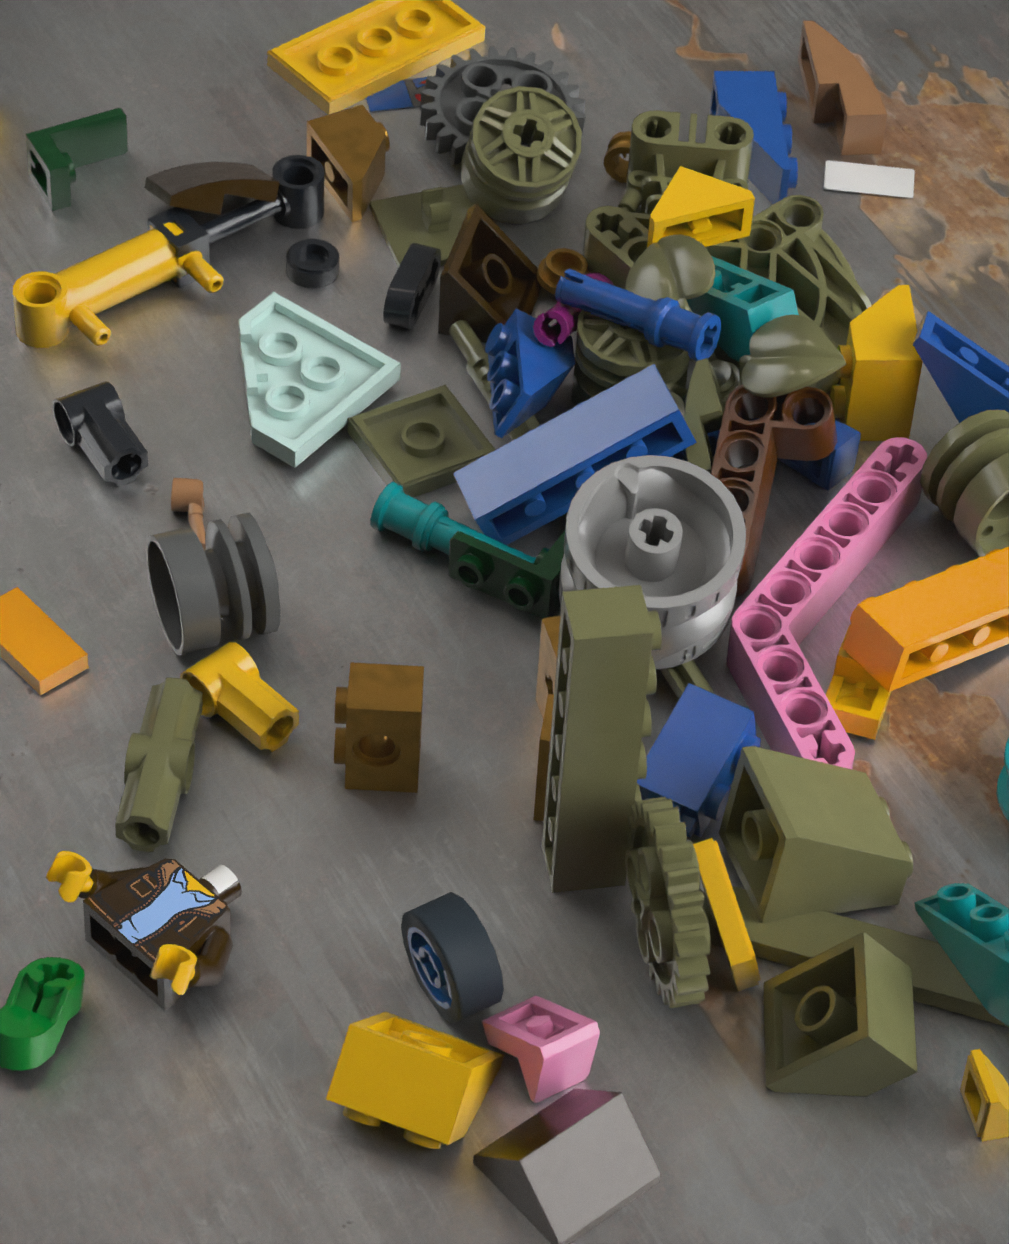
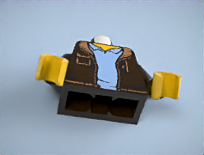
M61 851L56 855L45 877L49 882L62 883L58 893L65 902H74L78 897L84 899L85 940L164 1011L173 1006L189 988L212 987L221 981L233 947L231 939V914L228 904L242 894L241 885L229 868L219 865L198 879L175 859L165 858L149 867L107 872L93 869L90 863L77 853Z

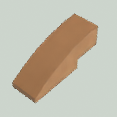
M813 20L803 21L798 63L813 123L834 124L841 155L881 154L887 112L880 93L871 77L855 56L832 34Z

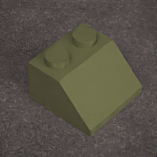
M865 932L763 982L766 1087L773 1092L867 1097L918 1072L912 969Z

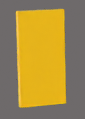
M375 0L267 51V66L328 115L350 107L370 95L485 41V26L451 0Z

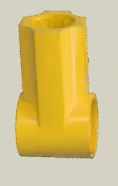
M228 642L180 674V679L188 680L192 687L203 692L202 716L210 718L218 713L260 750L268 749L274 752L288 742L289 736L299 725V710L260 678L254 660L236 642Z

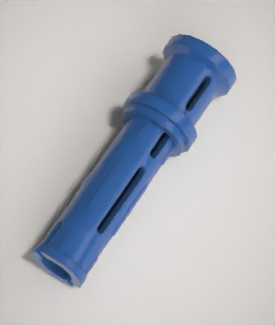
M567 269L564 272L565 277L561 276L555 292L557 302L582 309L598 317L638 330V332L644 333L645 339L651 345L659 348L666 344L688 352L690 359L694 361L709 358L717 346L721 333V320L715 314L708 312L702 316L680 308L678 301L668 297L660 298L656 301L647 299L617 286L590 278L573 269Z

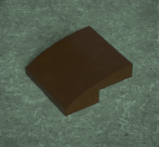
M202 162L177 166L146 178L144 188L169 206L221 215L225 194L276 202L279 181L252 164Z

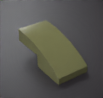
M708 358L696 361L687 392L684 419L697 442L686 448L687 461L707 470L711 474L714 455L708 433L720 430L725 408L716 374Z

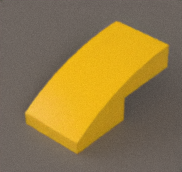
M848 627L837 654L833 677L825 695L847 733L875 740L891 691L888 692L843 649L849 630Z

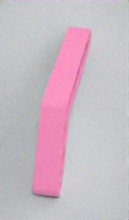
M895 437L881 443L732 616L726 657L727 667L749 709L754 711L755 720L773 751L848 769L853 768L855 756L853 744L799 645L918 505L922 492L920 484L921 473L927 459V452L922 445L914 440Z

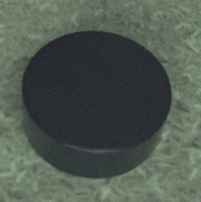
M301 240L293 244L287 251V276L293 283L301 287H325L333 283L339 275V252L332 244L324 240Z

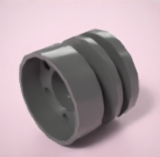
M250 513L230 516L228 527L222 519L209 521L205 531V550L191 527L148 536L146 552L150 585L163 631L176 655L218 646L221 638V618H223L226 627L235 640L248 639L252 627L260 635L278 631L280 625V599L275 564L257 521Z

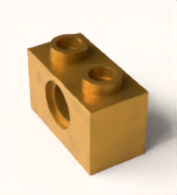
M350 662L348 687H336L334 723L346 724V728L336 727L334 742V764H345V789L418 793L424 666Z

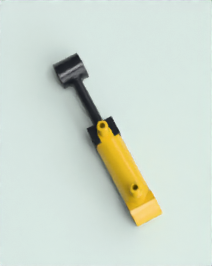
M305 155L284 157L277 161L272 168V177L279 181L276 202L256 199L201 225L182 208L173 207L148 218L147 232L59 272L35 271L24 274L13 285L16 336L19 341L27 346L49 348L64 341L69 334V327L75 325L95 346H100L107 343L111 336V331L96 314L171 280L178 288L197 281L208 293L217 292L221 289L224 279L210 265L209 244L272 215L278 223L293 229H305L319 223L324 216V167L313 157Z

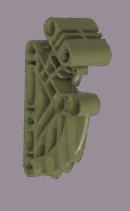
M646 111L634 118L631 127L626 192L618 207L601 206L593 209L587 215L585 221L583 256L588 263V271L605 275L612 281L614 286L626 289V279L631 267L647 249L650 214L680 166L748 189L754 133L747 122L735 117L707 115L704 143L696 142L697 114L690 113L687 142L678 141L680 112ZM791 195L783 198L754 217L752 216L750 236L706 247L713 257L793 289L798 314L815 322L836 348L838 345H846L850 321L872 305L865 292L858 285L851 266L842 251L822 229L823 208L818 201L811 197ZM717 344L714 353L718 360L733 363L739 369V361L730 358ZM834 372L807 387L821 389L828 394L831 391L832 385L840 384L841 378H838L837 373Z

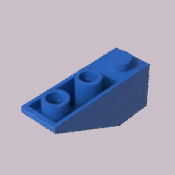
M714 71L710 115L739 118L751 126L754 139L748 179L772 204H775L787 197L788 188H796L798 179L797 158L788 157L792 150L791 124H783L787 114L786 93L778 92L774 71Z
M517 308L505 325L498 323L494 327L485 346V352L488 354L489 360L487 380L490 381L491 386L489 408L493 411L494 435L500 438L506 436L546 407L575 365L572 336H568L561 344L557 342L552 347L543 345L534 335L533 326L536 318Z

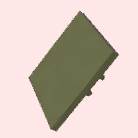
M463 184L426 189L417 193L374 200L369 203L370 210L398 268L412 243L440 249V266H445L467 211L474 205L467 197Z

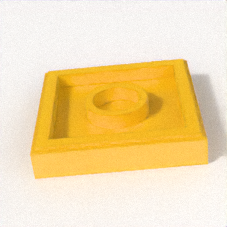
M713 838L695 843L693 846L699 864L700 880L737 990L741 991L757 986L761 978L756 956L717 840L713 841Z

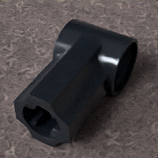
M105 381L56 398L53 401L55 421L64 441L71 447L79 444L104 481L114 482L118 487L136 481L138 474L148 466V452L125 421L121 400L110 382Z

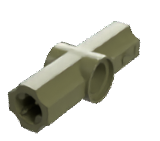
M167 677L164 682L152 685L140 732L132 733L128 743L124 769L125 789L120 800L118 815L116 816L115 831L116 838L125 841L132 850L153 852L160 845L168 844L180 795H187L191 786L195 761L194 739L203 711V692L196 690L185 679Z

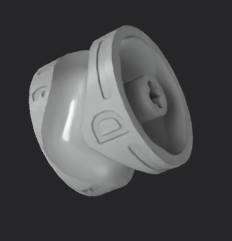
M646 455L629 457L611 463L595 472L581 485L573 497L567 513L564 556L561 562L559 581L560 605L562 604V592L641 585L647 611L656 610L660 618L661 649L651 651L655 669L675 667L690 662L704 654L721 638L729 625L737 593V579L745 551L746 527L742 511L734 496L720 480L707 470L688 461L668 456Z

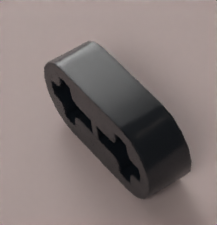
M418 243L410 245L388 288L383 310V321L386 324L410 330L414 328L437 281L441 263L440 249Z

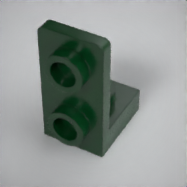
M121 108L108 110L26 134L28 175L52 211L72 206L70 184L76 182L75 168L123 155L128 151L127 116Z
M457 531L450 539L449 576L469 588L491 595L518 610L526 611L541 619L552 617L561 606L559 600L561 562L564 556L565 531L550 549L545 547L539 552L534 564L461 531Z

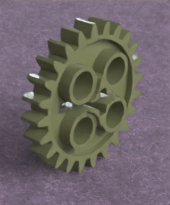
M659 797L635 801V805H631L632 816H628L630 832L627 833V840L630 850L626 852L625 861L628 884L633 896L631 911L636 917V932L643 961L649 964L651 980L655 979L657 995H662L664 1005H669V1008L699 1004L700 1001L705 1000L704 991H708L706 975H710V968L706 956L710 954L711 938L708 920L703 909L705 895L699 887L700 872L695 848L692 842L687 840L685 822H680L678 807H673L671 798Z

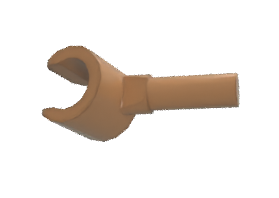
M173 478L171 511L188 512L189 527L195 532L205 550L203 482L199 479Z

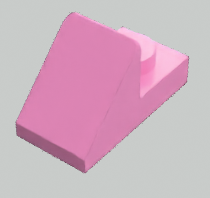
M537 995L481 1021L488 1044L518 1058L530 1099L534 1103H539L582 1082L588 1077L600 1035L597 1021Z

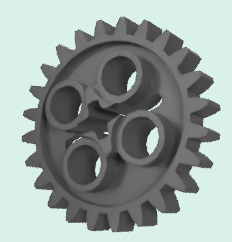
M490 46L488 56L482 57L472 48L469 49L467 61L454 54L451 56L450 67L438 64L436 76H427L426 87L421 92L420 125L426 127V140H436L435 152L437 154L452 151L450 164L454 166L462 162L473 122L482 104L501 91L503 85L508 84L511 88L517 86L541 88L559 97L574 112L582 135L586 114H584L585 99L578 98L579 85H567L569 77L567 71L552 74L553 61H547L540 66L535 64L536 53L531 52L524 59L517 58L516 49L511 47L506 56H499L496 48ZM525 142L520 143L524 147H529V144Z

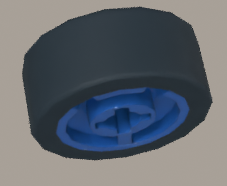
M449 892L403 914L401 931L409 963L420 987L443 1018L451 1023H455L501 1002L504 985L496 951L477 914L462 897Z

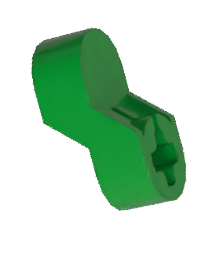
M45 957L29 963L19 971L5 1005L0 1008L1 1068L21 1071L35 1069L54 1055L67 1022L79 1012L82 1006L85 973L78 963L61 957Z

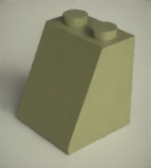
M756 746L742 747L719 835L761 923L822 910L836 914L898 905L906 880L913 871V857L909 845L905 841L900 840L890 820L889 809L885 799L877 795L867 774Z

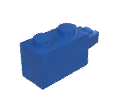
M688 683L646 756V778L637 780L641 799L671 798L673 807H678L680 822H685L686 836L691 838L695 834L702 837L711 819L719 821L724 815L731 789L730 785L734 779L742 747H760L761 738L756 736L754 711Z

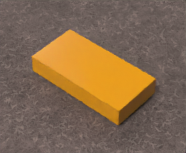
M18 587L0 596V657L40 696L89 668L88 654Z

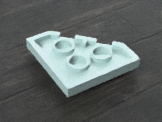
M275 292L271 293L239 319V341L252 443L294 468L347 425L348 418L359 415L400 380L401 363Z

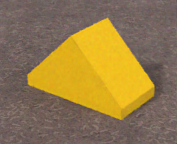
M680 166L650 214L647 248L652 243H657L661 238L670 235L692 237L705 247L748 237L751 232L755 197L748 189Z

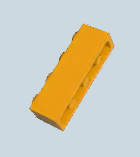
M1009 547L992 550L985 556L967 563L952 565L938 574L919 581H910L896 590L877 597L864 599L857 604L851 614V625L843 649L880 685L890 692L1009 644Z

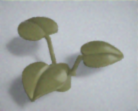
M686 235L666 236L657 243H652L633 264L626 279V290L654 301L668 297L678 301L680 308L692 312L687 300L699 297L710 290L715 278V264L706 247L696 239ZM793 314L774 318L756 330L749 343L751 355H744L739 359V369L733 363L718 360L714 351L708 358L717 377L724 408L729 394L738 386L743 385L747 392L755 396L776 397L816 383L846 365L843 355L815 322L807 317ZM675 383L666 384L684 417L686 405L682 399L686 400L688 389Z

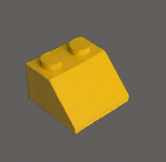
M909 285L896 286L850 321L847 343L837 347L843 355L846 365L836 371L837 377L841 378L840 385H832L830 391L835 419H840L841 423L860 432V441H886L895 437L909 439L923 361L913 346L918 330Z
M383 1012L349 1024L326 1100L344 1106L342 1114L353 1121L369 1126H380L381 1121H385L404 1128L403 1137L406 1140L423 1147L440 1149L442 1143L449 1145L465 1137L501 1067L504 1055L397 1015Z

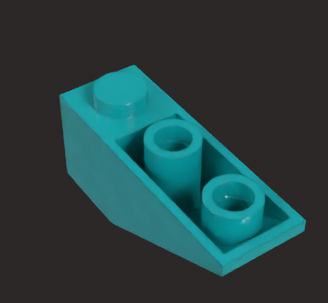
M953 883L943 886L937 891V894L914 902L915 911L988 1013L1009 1027V908L969 883Z

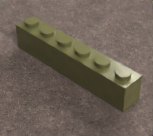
M641 585L562 592L542 834V850L552 893L625 886L626 884L625 857L627 850H630L627 840V833L630 832L628 816H632L631 805H635V801L642 800L637 780L646 778L647 761L644 744L641 740L644 737H650L652 731L651 712L646 695L655 694L657 686L655 663L651 651L660 650L662 643L658 612L656 610L647 611Z

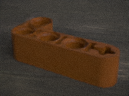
M741 385L736 387L727 398L711 474L720 480L734 496L742 511L746 527V545L742 566L737 579L736 598L743 595L750 588L753 581L777 459L815 461L827 457L835 449L837 431L833 404L829 395L821 389L804 387L781 396L759 397L747 392L744 386ZM743 465H751L746 468H738Z

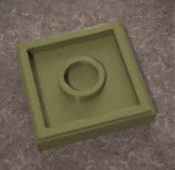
M446 385L364 412L347 420V433L386 486L391 482L398 483L403 487L404 493L413 498L456 483L454 472L496 450Z

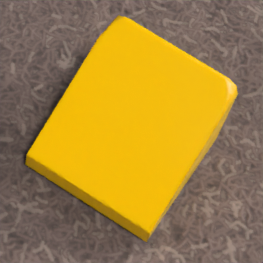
M980 1049L970 1050L960 1092L977 1137H980L981 1142L1009 1137V1085Z

